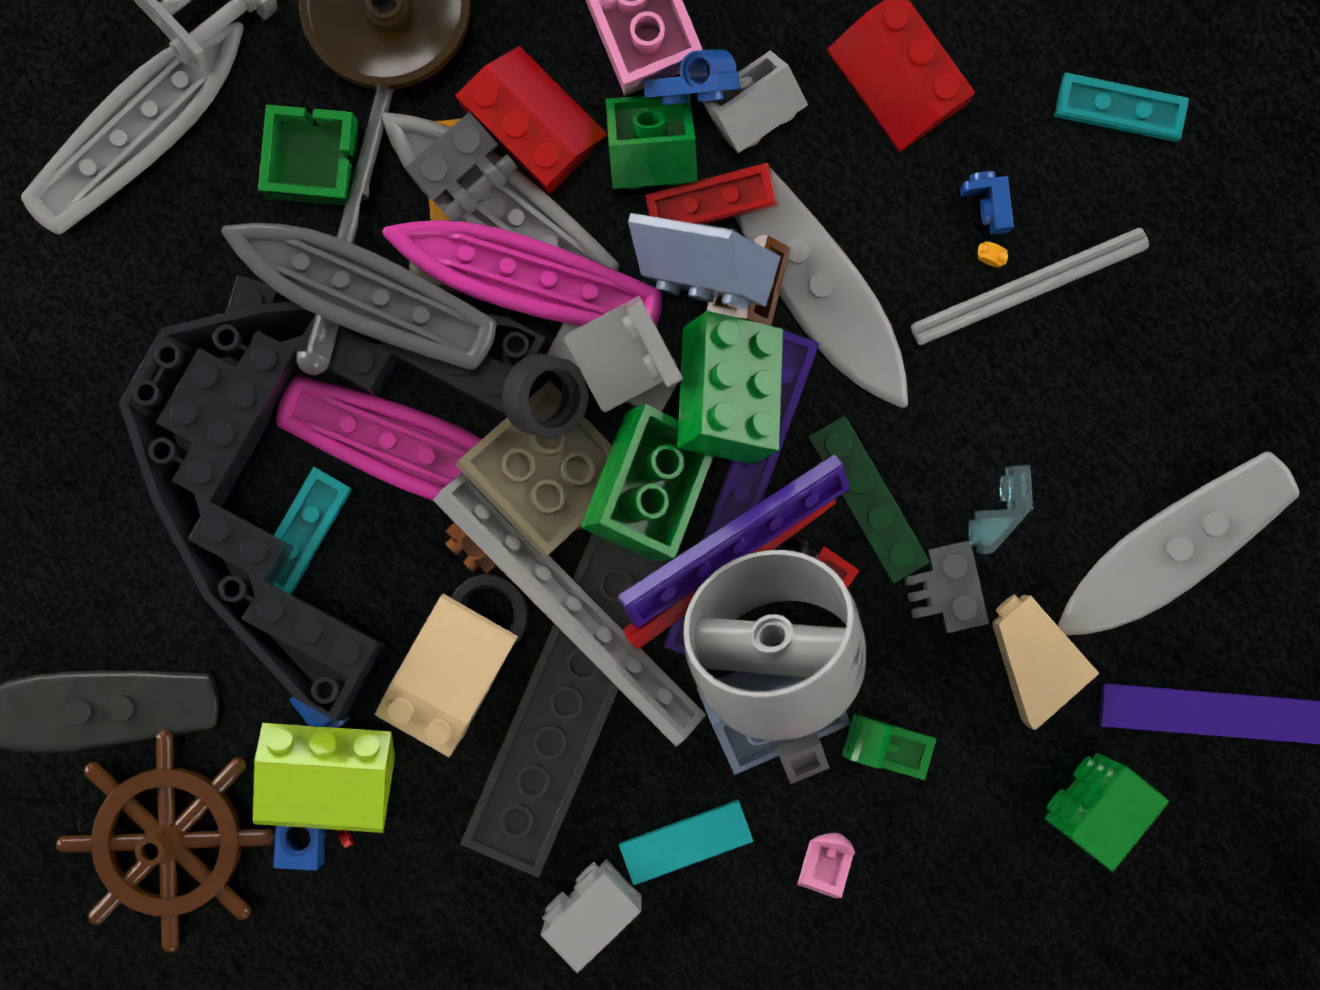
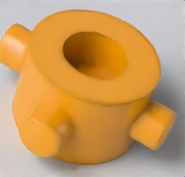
M988 241L979 245L978 259L997 268H1001V266L1007 263L1008 251L1005 248Z

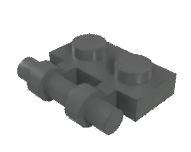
M469 112L408 164L405 169L434 203L448 192L454 200L442 211L450 221H457L465 213L470 215L478 208L476 203L492 189L499 190L508 182L506 177L518 167L508 155H505L495 165L489 161L487 157L498 148V144ZM477 167L483 175L464 190L458 182Z

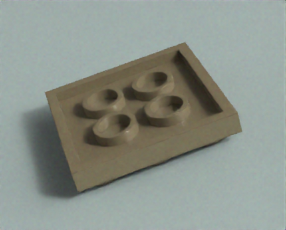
M549 380L528 399L529 411L533 418L544 422L552 417L561 404L562 392ZM584 416L578 426L571 432L554 439L524 433L511 424L507 417L461 457L456 466L545 559L581 526L612 445Z

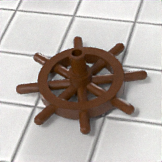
M164 729L156 735V769L140 773L120 784L98 763L90 762L85 766V776L107 798L95 818L92 835L62 836L57 840L56 848L61 853L92 852L96 871L108 892L89 912L88 920L93 925L102 924L121 903L147 915L161 916L162 948L165 952L172 953L179 947L178 915L195 910L213 897L237 919L245 920L250 916V906L227 883L237 867L241 847L275 845L276 830H241L237 811L225 791L246 770L247 765L243 758H233L213 780L195 771L174 767L173 734L169 730ZM157 787L158 819L134 797L142 791ZM175 788L185 790L196 796L194 801L177 819L175 814ZM208 810L211 811L218 826L217 831H189ZM122 811L146 833L115 834L116 825ZM220 848L213 871L190 849ZM116 851H135L137 861L126 873L119 863ZM177 863L201 885L189 892L178 894ZM157 864H159L160 894L150 892L138 885Z

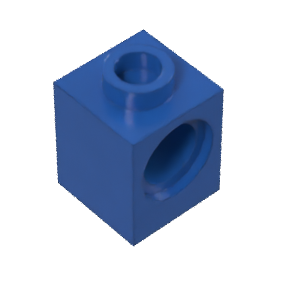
M276 826L273 868L319 869L324 864L326 829L306 828L310 833V843L307 846H301L292 839V827Z

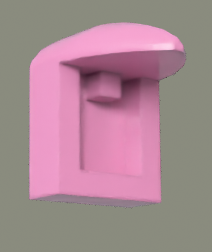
M827 833L810 840L797 885L836 899L841 898L852 858L855 854L851 842L840 833Z

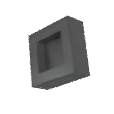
M816 732L792 739L776 747L790 784L830 768Z

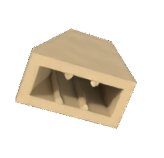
M1014 594L996 609L999 616L991 623L1021 720L1027 727L1036 730L1100 673L1032 596L1022 595L1018 598Z

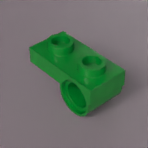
M852 714L841 755L864 765L881 769L885 768L925 780L936 738Z

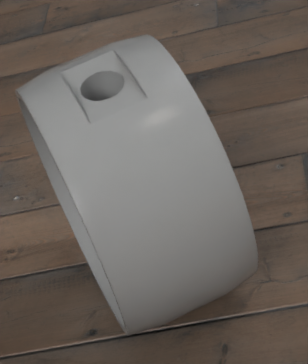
M786 550L760 551L739 557L710 575L698 588L688 606L684 621V643L688 665L705 702L721 721L735 731L762 740L780 741L800 738L831 724L855 699L863 681L866 665V642L856 604L843 581L830 567L816 558ZM781 601H800L815 604L831 611L847 625V628L791 624L785 617L776 614L764 616L758 621L736 619L750 610L766 604ZM780 642H781L780 645H777V646H775V647H770L772 644L780 643ZM707 669L805 677L809 679L782 690L749 692L722 684L709 675Z

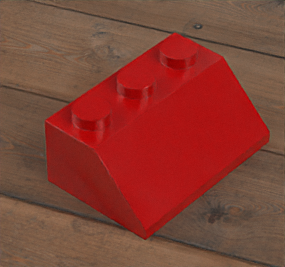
M909 0L882 1L865 13L827 48L828 54L899 152L966 106L975 94V91Z
M520 46L485 65L455 95L460 107L467 114L470 112L496 143L548 195L608 137V134Z

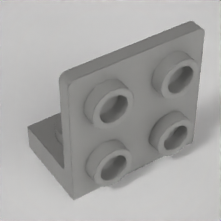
M640 296L564 336L567 347L603 412L615 408L662 382H665L666 386L669 387L683 379Z

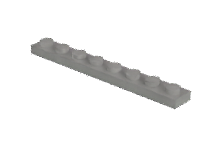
M463 473L435 496L433 501L675 746H678L687 738L706 714L641 648L636 649L629 643L623 630L549 555L544 559Z

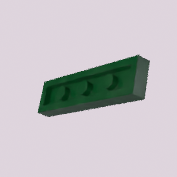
M846 416L807 437L821 462L835 454L843 463L850 488L841 494V497L891 583L901 580L930 563Z

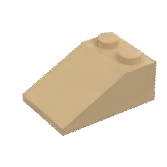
M442 594L393 678L375 715L450 757L465 735L518 636Z

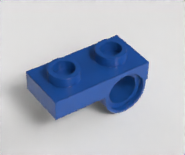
M723 49L689 52L681 63V77L643 80L645 98L661 96L662 105L688 103L687 94L697 93L698 102L724 99V90L740 89L739 73L736 71L735 60L729 52ZM708 63H709V66H710V75H709V76H708V74H707V64H708Z

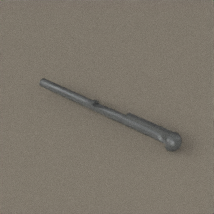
M377 90L337 235L338 238L350 243H354L357 232L361 199L368 200L369 183L384 131L382 114L389 112L394 90ZM316 314L306 352H297L296 355L297 364L302 371L307 374L316 375L328 368L339 324Z

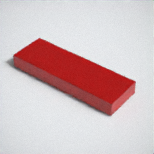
M768 163L645 195L651 217L698 225H707L779 206Z

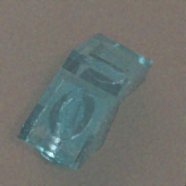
M1030 465L1006 467V476L1000 477V495L1002 501H1008V509L975 511V520L969 521V539L971 546L977 545V554L993 553L1033 508Z

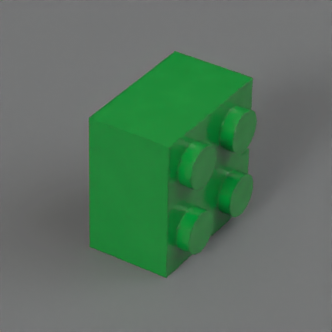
M266 105L258 191L271 200L345 206L355 172V167L349 160L357 161L360 122L352 112L313 109L312 117L305 108ZM314 120L319 124V126H313Z

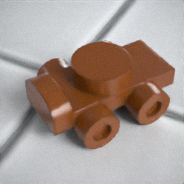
M456 523L446 530L451 538L445 544L456 555L462 550L469 555L463 562L474 574L480 568L488 574L497 566Z

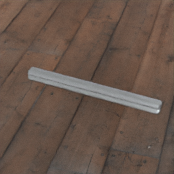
M1142 228L1134 229L917 321L911 326L914 338L918 344L923 345L1140 253L1149 247L1148 238Z

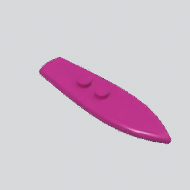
M445 220L402 223L386 226L382 231L384 237L404 257L423 272L446 286L473 298L506 309L581 327L640 296L655 327L661 316V290L595 261L525 235L471 222Z
M295 375L288 383L280 397L276 413V424L285 431L369 475L432 501L445 486L462 473L456 466L458 460L482 440V438L466 429L432 414L384 398L375 397L371 394L302 375Z

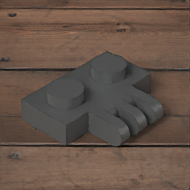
M970 541L928 549L927 555L931 571L904 577L905 585H916L920 582L923 585V590L907 593L909 602L926 599L927 606H920L911 610L913 618L941 613L946 633L989 624Z

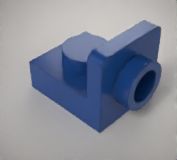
M994 171L971 174L970 181H965L960 187L961 197L986 194V199H981L980 203L983 225L989 224L991 235L1007 234L1014 227L1008 176L996 177Z

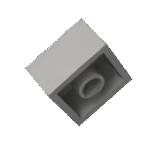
M607 859L599 867L595 862L590 864L577 877L576 881L578 883L574 886L575 890L569 896L564 892L560 893L546 907V914L542 917L545 922L541 936L577 973L641 912L642 895Z

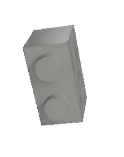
M771 50L738 72L740 89L724 90V99L702 101L721 137L738 153L745 148L757 144L764 135L780 124L790 121L797 112L808 106L789 65Z

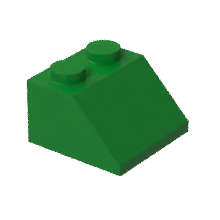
M687 94L688 103L662 105L661 96L606 99L613 189H639L643 186L655 185L679 186L684 183L697 182L696 145L690 94Z

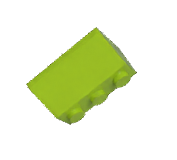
M262 723L254 768L253 823L259 825L383 833L395 760L391 731Z

